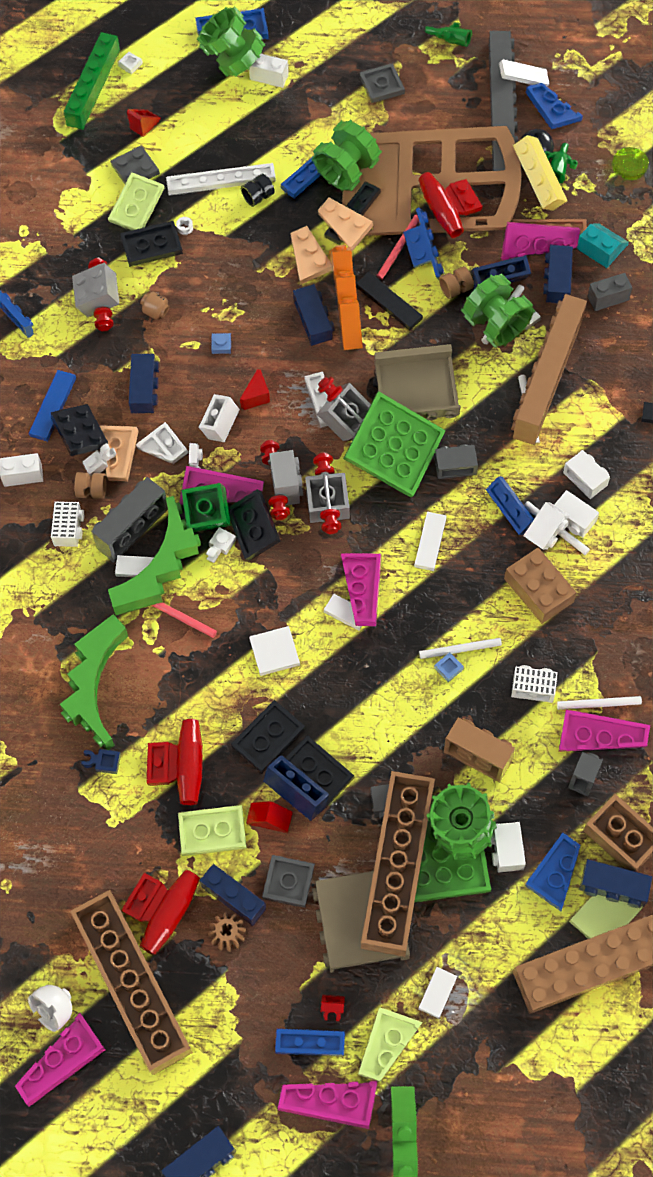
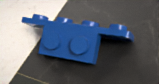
M419 207L416 208L420 226L403 233L413 267L417 268L432 262L435 276L439 280V277L444 274V269L441 263L438 264L437 257H439V252L436 246L433 247L432 240H434L432 230L427 227L429 222L426 211L423 212Z

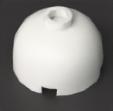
M46 985L40 987L28 997V1003L32 1012L35 1013L37 1011L42 1016L38 1019L40 1023L52 1032L61 1029L72 1015L71 995L64 988Z

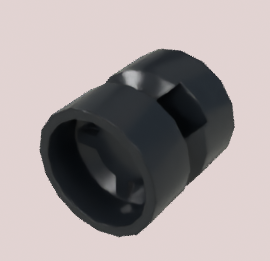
M264 173L255 177L254 182L249 181L240 187L245 201L251 207L261 203L262 198L267 199L275 193L272 182Z

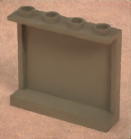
M451 344L375 352L374 364L378 391L429 421L440 417L454 418L460 415L461 406L458 403L451 358Z
M374 871L315 881L316 888H312L314 902L318 901L319 903L316 917L317 922L322 923L323 931H320L319 934L321 945L326 944L327 953H323L325 967H330V973L338 968L400 958V960L410 958L408 943L405 957L361 949Z

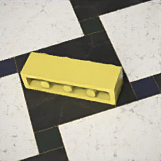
M527 135L514 144L515 152L542 208L554 211L567 202L538 138Z

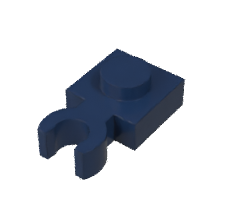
M99 749L98 755L90 750L84 751V755L91 757L88 762L82 761L83 767L91 768L96 766V772L118 773L121 758L119 751Z

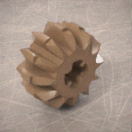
M224 913L223 920L216 916L217 924L210 923L209 926L212 931L208 932V935L213 938L211 941L212 945L218 944V950L222 951L224 946H226L227 951L230 952L231 945H234L237 949L240 947L237 940L245 941V937L241 934L246 933V928L241 927L243 925L242 919L236 921L237 917L235 914L228 919L227 913ZM228 928V931H231V935L227 936V934H225V936H223V930Z

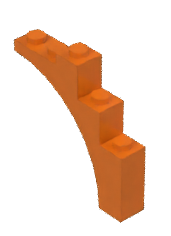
M337 245L329 251V257L335 281L342 346L344 350L363 348L359 302L357 300L356 281L353 273L352 252L350 247L346 245Z

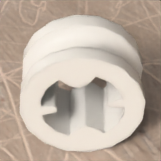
M181 217L177 220V231L180 234L187 235L192 232L193 222L190 218Z

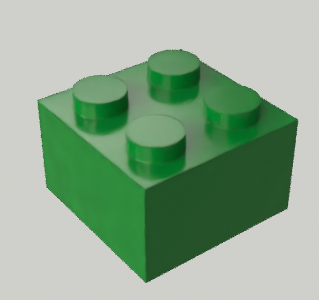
M217 483L182 490L187 529L192 528L193 532L231 526L224 485Z

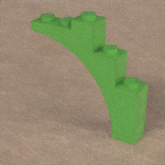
M174 496L166 498L168 527L165 539L157 555L137 576L121 585L108 589L115 615L163 602L161 595L165 594L162 583L181 578L180 570H183L180 559L199 554L198 546H201L198 534L194 535L192 528L187 529L185 519L181 520L180 514H183L180 502H175Z
M114 614L74 644L77 650L75 654L82 662L67 673L70 680L68 684L75 693L60 703L63 710L61 712L63 718L68 723L72 721L75 726L80 723L86 732L91 731L95 735L93 739L98 746H104L107 750L115 745L99 717L97 706L98 685L107 660L114 650L128 637L125 626Z
M414 1086L391 1087L393 1177H418Z

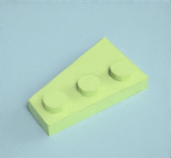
M379 1007L358 1075L380 1082L422 1022Z

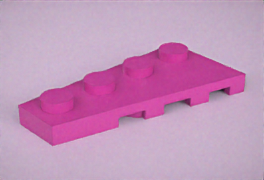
M507 222L501 259L508 260L512 257L543 254L549 251L550 245L573 246V248H577L580 229L575 227Z
M186 466L182 490L221 483L226 489L227 502L233 503L238 502L256 489L263 492L264 481ZM181 490V495H180V500H179L180 505H184V504H183V497H182V490Z
M341 553L355 625L376 626L381 554Z
M566 709L558 752L646 747L650 725Z
M80 1012L74 1018L75 1021L69 1028L66 1027L60 1034L61 1037L53 1046L50 1045L44 1052L45 1055L41 1060L35 1063L15 1085L28 1106H31L105 1051Z
M369 1081V1083L348 1082V1084L325 1083V1085H283L278 1110L369 1129L378 1081Z

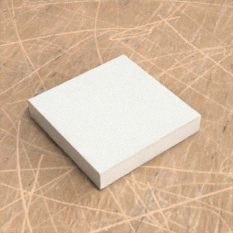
M289 626L249 637L260 676L300 665Z

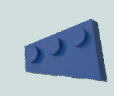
M543 83L526 88V94L551 130L582 120V114L571 110V106L567 102H561L557 98L558 95Z
M564 833L560 835L525 884L527 888L559 911L563 909L581 846Z

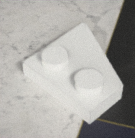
M166 422L136 444L139 450L172 464L189 453Z

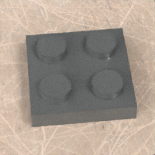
M393 63L360 72V80L371 103L405 94V88Z
M142 145L110 160L111 166L124 184H126L131 172L148 179L160 174L158 167Z
M272 855L262 898L306 908L315 864Z

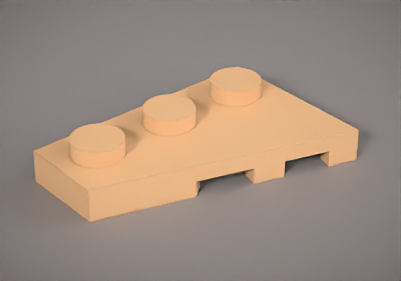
M328 198L318 209L319 216L338 234L340 240L350 247L351 252L373 227V221L331 198Z
M307 226L291 233L300 285L332 271L331 262Z
M100 426L110 449L114 448L117 453L115 457L106 462L108 465L106 468L107 478L109 481L128 482L139 430L137 427Z

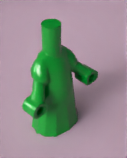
M454 22L449 27L437 29L427 26L425 29L426 34L435 35L437 38L444 39L451 44L464 47L470 44L472 38V29L460 28L459 22Z
M567 143L562 144L560 151L544 152L548 161L552 158L550 165L559 184L565 181L567 164L570 165L571 169H576L578 161L572 160L571 156L567 154L569 147Z

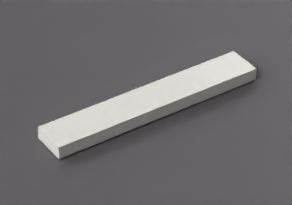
M273 163L169 176L166 177L168 194L175 195L242 186L249 181L254 182V178L262 173L273 182L276 181Z

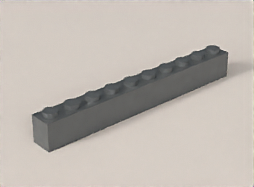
M490 31L488 44L491 127L507 126L516 144L518 142V136H515V133H517V122H514V119L517 118V107L513 105L516 104V93H513V90L516 89V81L502 78L499 66L501 60L515 61V52H511V49H514V38H511V31ZM491 140L492 171H503L506 168L502 153L497 142Z

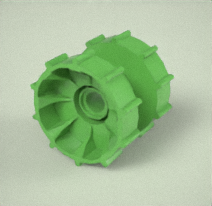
M235 6L233 8L225 7L218 13L213 14L207 23L202 26L199 37H197L200 43L199 47L207 56L209 54H215L216 56L219 54V57L216 59L220 65L218 68L227 77L229 75L237 77L238 74L247 69L249 70L255 61L261 57L260 54L265 46L261 40L263 37L255 28L252 30L244 28L243 30L246 22L243 20L244 16Z
M350 119L344 122L341 120L334 127L331 139H333L335 144L331 141L329 143L321 142L314 149V155L311 159L317 168V172L329 184L341 189V191H352L359 184V178L362 175L358 167L361 170L363 168L372 169L380 160L378 157L382 153L376 143V139L371 136L365 127L354 123Z
M502 274L491 275L481 284H478L470 296L466 298L464 308L461 310L465 314L464 317L473 326L476 324L484 325L486 321H489L483 333L495 348L503 345L506 346L513 339L519 337V334L530 324L533 313L536 312L532 308L533 304L524 295L517 298L513 297L512 300L508 301L514 289L510 286L511 282Z
M470 783L455 786L448 784V788L441 791L437 796H432L433 803L427 818L431 822L430 827L434 832L433 835L438 840V849L443 848L457 860L458 857L466 858L472 856L476 859V855L481 853L487 846L492 847L491 839L494 829H497L495 821H492L495 816L494 812L490 811L486 793H480L477 789L471 787ZM462 817L468 819L465 825L457 824V820Z

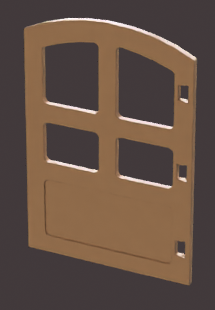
M507 126L370 133L376 139V143L382 151L378 157L380 160L372 169L363 168L361 170L358 167L362 173L359 178V184L352 191L343 190L342 205L344 206L349 203L365 181L381 190V193L363 215L373 221V230H370L365 236L403 234L412 220V190L414 188H421L418 181L421 175L412 174L413 146L416 144L441 143V173L432 175L444 189L450 183L467 179L470 185L505 184L504 194L496 215L461 217L460 220L464 232L506 230L507 222H511L519 201L522 178L521 163L513 147L515 141ZM491 140L497 142L504 159L505 170L455 172L456 144L458 142ZM429 219L427 224L430 227L428 229H431L432 233L446 232L436 219ZM487 221V225H476V222Z

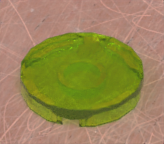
M626 147L617 151L612 162L614 172L627 180L641 178L647 172L649 165L647 155L642 150L634 147Z

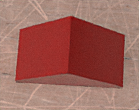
M128 109L127 111L130 129L142 137L160 121V117L149 110Z
M259 369L255 372L240 398V405L243 410L270 403L269 390Z
M272 801L254 802L250 805L246 824L288 833L293 812Z

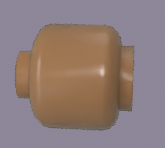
M151 292L148 295L145 294L140 302L142 312L155 320L164 318L170 307L167 298L156 292Z

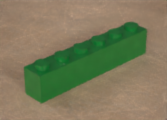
M101 32L63 111L67 126L84 129L120 52L118 36Z

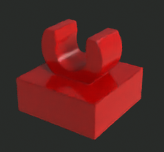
M322 995L321 1012H324V1020L328 1019L330 1012H334L336 1014V1021H340L341 1013H344L345 996Z

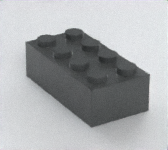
M148 477L138 482L134 490L129 495H125L116 508H112L101 522L94 525L91 532L97 550L115 563L117 555L122 556L168 510L165 490Z

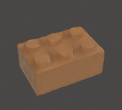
M539 547L508 567L505 572V581L541 624L574 603L577 592Z
M459 717L447 735L444 746V753L499 783L510 766L515 747L505 739L500 740L494 737L490 731L486 729L481 730L475 727L474 723L470 720H462Z
M616 794L586 823L583 830L626 870L637 872L653 855V827Z

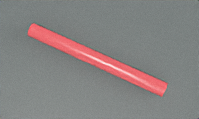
M414 215L405 231L417 226L419 223L418 215ZM404 233L376 275L379 279L383 280L406 243Z
M163 602L151 605L212 638L217 633L211 627Z

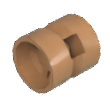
M464 266L454 270L453 274L447 273L439 277L440 287L448 299L458 296L460 292L465 293L474 288L472 276Z
M76 473V498H88L91 495L95 499H105L107 488L105 473H93L92 476L89 473Z

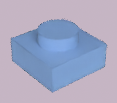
M231 333L212 334V354H231Z
M449 652L434 665V668L449 682L464 669V666Z

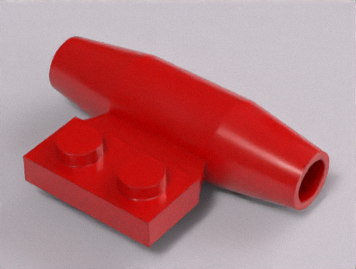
M426 172L419 177L418 181L424 199L437 222L451 238L459 237L464 232L458 214L467 216L482 210V204L467 179L450 183L444 189L430 172Z
M185 719L182 721L177 745L170 742L148 743L147 785H169L177 780L180 803L183 805L197 804L202 782L203 744L198 720Z
M185 869L167 890L161 881L143 873L121 910L122 913L140 923L149 922L139 946L141 949L155 956L171 937L191 904L200 880L198 875Z

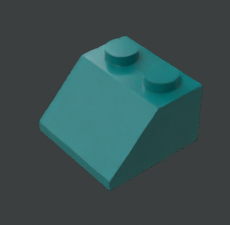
M595 223L590 224L579 236L577 250L608 268L627 247L629 242L601 224Z

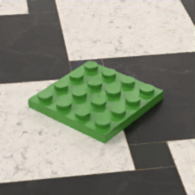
M378 391L343 459L411 498L414 496L435 453V449H437L446 430Z
M463 817L457 820V824L461 826L468 822V819ZM428 821L414 903L491 892L484 850L476 855V859L472 856L466 858L458 857L455 860L454 856L447 853L443 848L438 849V840L435 839L434 832L430 827L431 822Z

